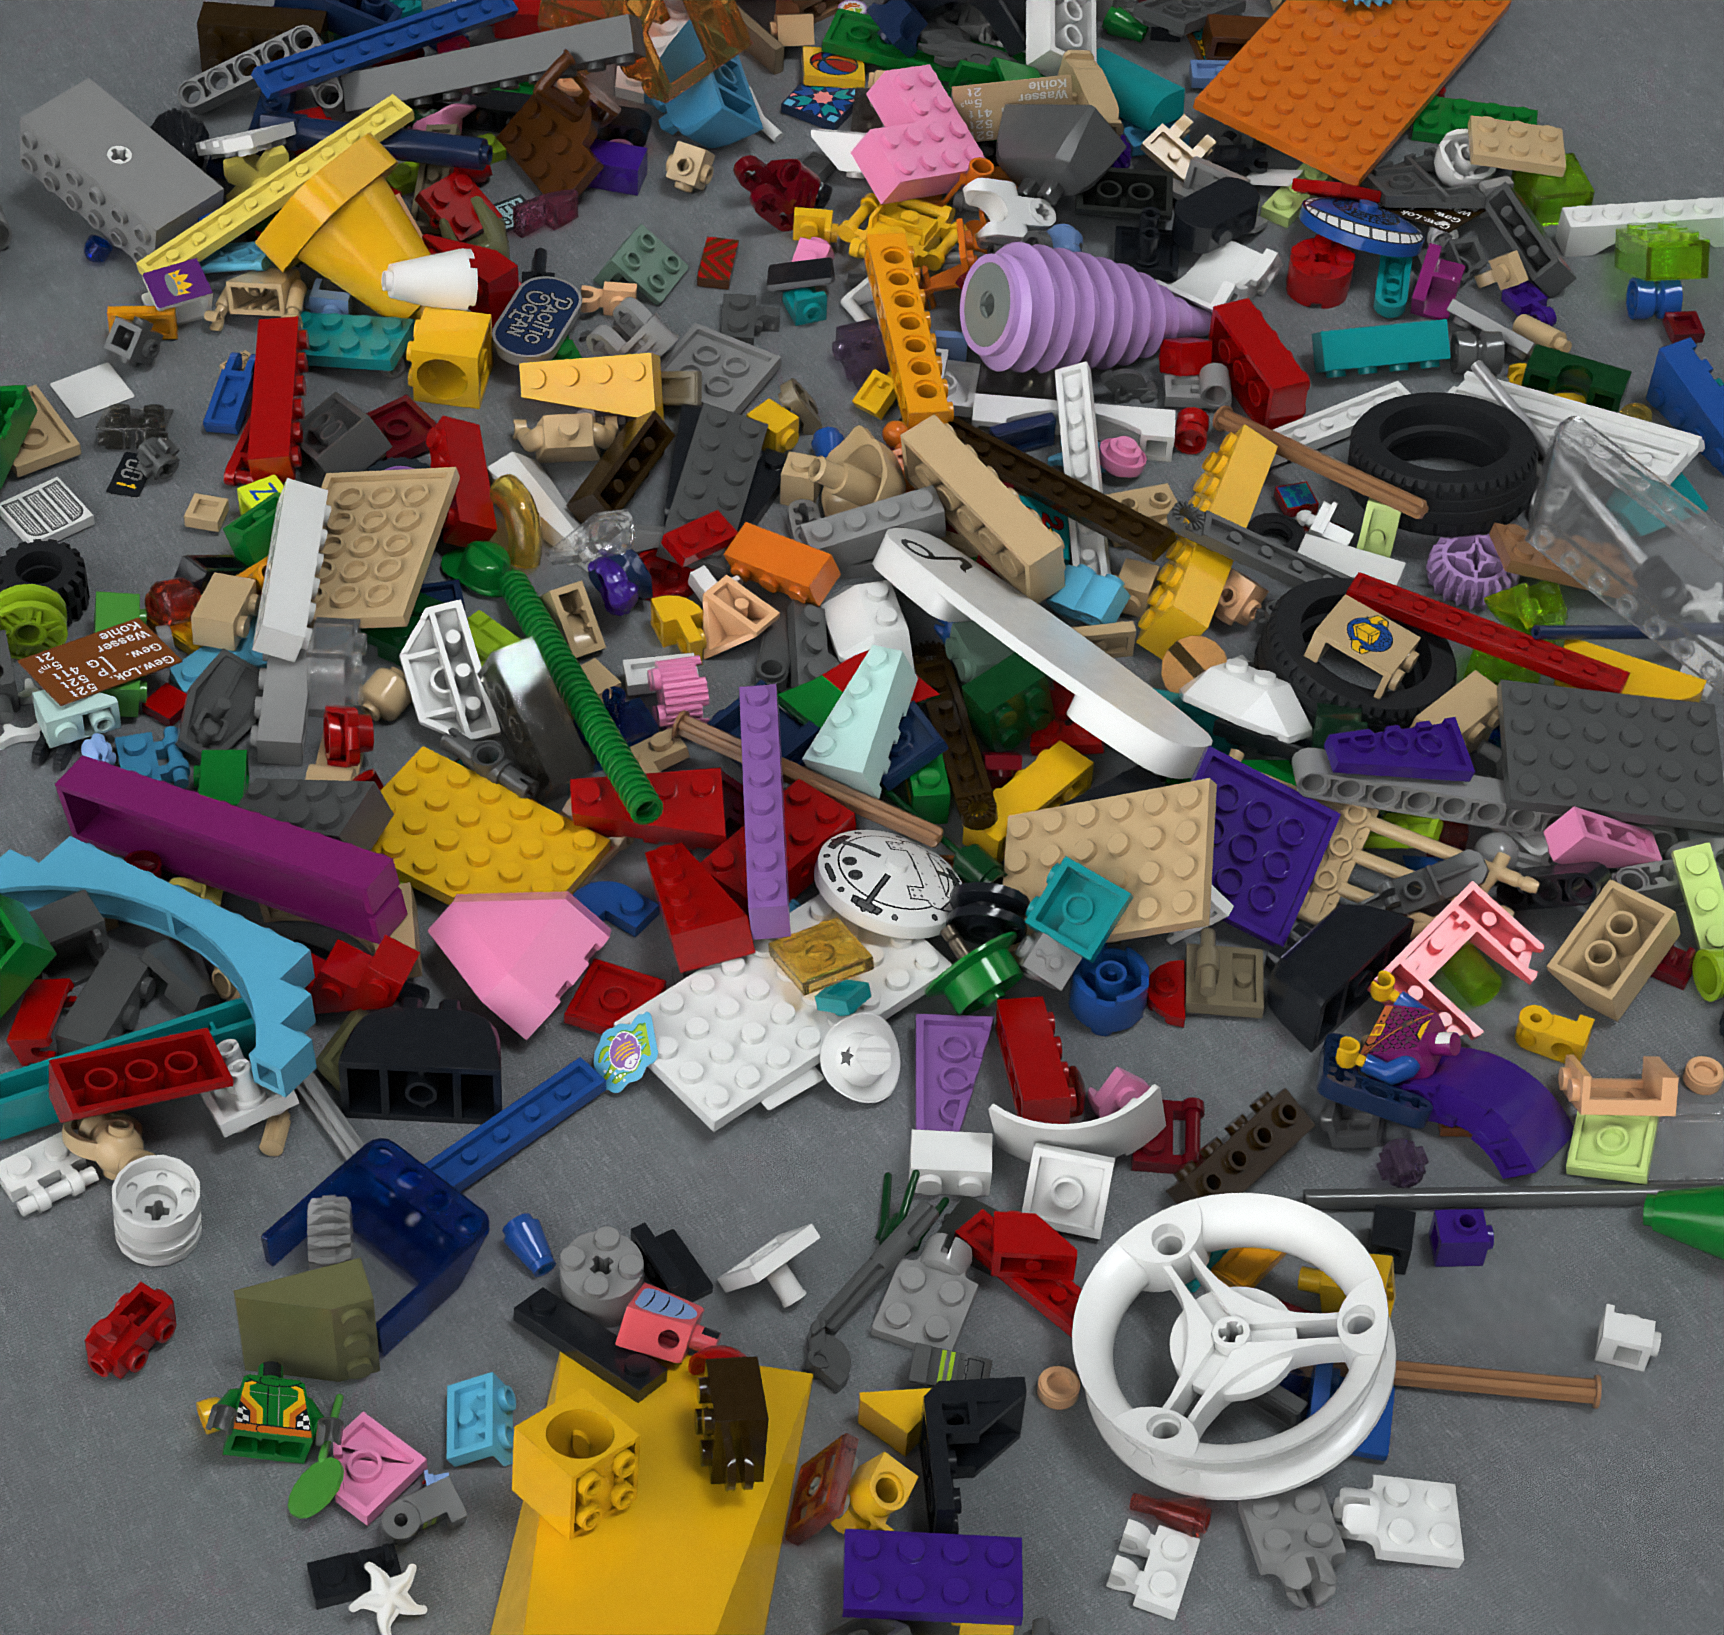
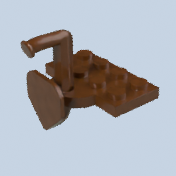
M567 49L563 50L564 53L553 62L537 81L533 89V95L496 137L554 208L563 214L605 167L589 148L597 136L598 129L607 126L621 112V108L578 72L577 76L572 77L583 90L578 97L569 96L553 86L570 66L577 65ZM597 106L603 109L599 115L596 110Z

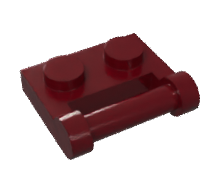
M1189 1097L1183 1101L1162 1100L1166 1127L1146 1145L1132 1153L1131 1171L1174 1174L1190 1160L1197 1163L1202 1158L1199 1150L1201 1149V1119L1205 1115L1203 1100L1195 1097ZM1173 1120L1185 1121V1153L1183 1155H1173Z

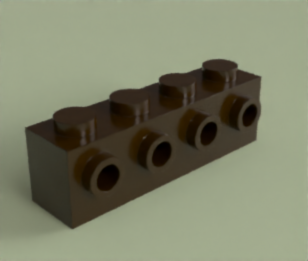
M655 410L627 422L566 504L567 508L587 531L599 526L605 528V523L614 522L618 518L620 511L634 496L636 489L648 477L649 471L664 455L665 449L675 437V434Z
M1286 1088L1272 1096L1266 1091L1249 1105L1253 1112L1247 1117L1243 1114L1239 1115L1224 1128L1228 1134L1222 1140L1215 1137L1199 1150L1202 1158L1197 1163L1190 1160L1173 1174L1177 1181L1166 1192L1176 1204L1209 1195L1243 1193L1315 1126L1314 1122Z

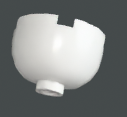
M1456 129L1448 132L1437 147L1434 158L1435 171L1442 184L1448 188L1474 185L1479 189L1480 181L1491 179L1496 171L1495 167L1470 164L1468 129Z

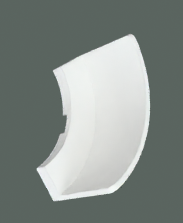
M1230 241L1209 253H1203L1195 265L1176 282L1166 284L1157 279L1155 281L1158 285L1167 287L1174 296L1180 297L1212 313L1213 306L1245 298L1251 300L1256 294L1263 296L1277 276L1283 263L1279 254L1271 249L1266 248L1264 253L1261 254L1237 242Z
M1156 1084L1152 1085L1138 1099L1133 1097L1119 1111L1099 1119L1081 1123H1042L1018 1117L995 1104L988 1108L997 1146L1007 1153L1030 1163L1035 1142L1115 1158L1124 1153L1126 1156L1132 1154L1155 1138L1166 1127L1161 1088Z

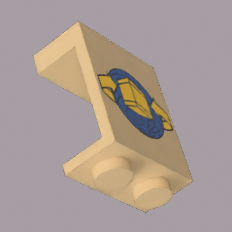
M1345 594L1315 630L1304 656L1317 663L1330 646L1340 650L1383 675L1373 696L1380 700L1388 689L1395 691L1405 675L1404 671L1409 673L1420 655L1415 652V649L1421 637Z

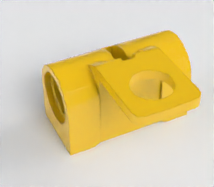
M882 1452L857 1467L853 1477L847 1481L844 1492L850 1495L849 1506L840 1519L833 1516L828 1518L831 1525L842 1534L845 1533V1529L895 1531L885 1523L891 1513L902 1508L907 1502L918 1476L888 1453Z

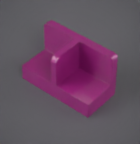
M1430 243L1412 296L1410 314L1434 320L1447 319L1448 322L1451 313L1446 309L1452 299H1456L1465 266L1441 259L1442 246Z

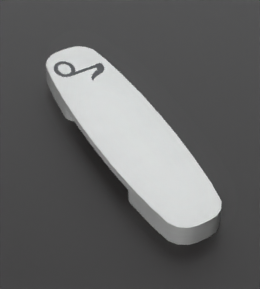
M890 528L887 530L872 564L897 589L935 618L947 622H976L1028 662L1074 693L1075 696L1066 713L1068 717L1138 765L1168 778H1192L1204 749L1211 746L1213 740L1209 733L1184 712L1080 633L946 542L919 530L909 528Z

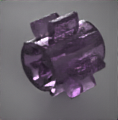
M1405 1138L1394 1139L1388 1142L1382 1148V1152L1378 1154L1381 1162L1377 1163L1376 1166L1382 1181L1389 1179L1392 1186L1397 1188L1413 1187L1423 1179V1174H1426L1424 1165L1428 1164L1429 1161L1423 1146L1416 1147L1412 1140L1409 1141Z

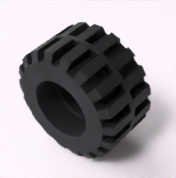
M33 539L34 542L27 543L25 541L19 543V547L8 549L6 556H0V592L21 584H36L52 589L66 603L67 626L72 624V619H79L83 615V610L87 609L90 594L83 557H80V552L76 548L71 549L70 544L65 542L59 544L54 539H48V541Z

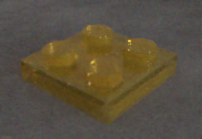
M838 917L822 921L818 925L802 931L791 933L790 937H783L768 943L770 957L804 996L874 969L873 956Z

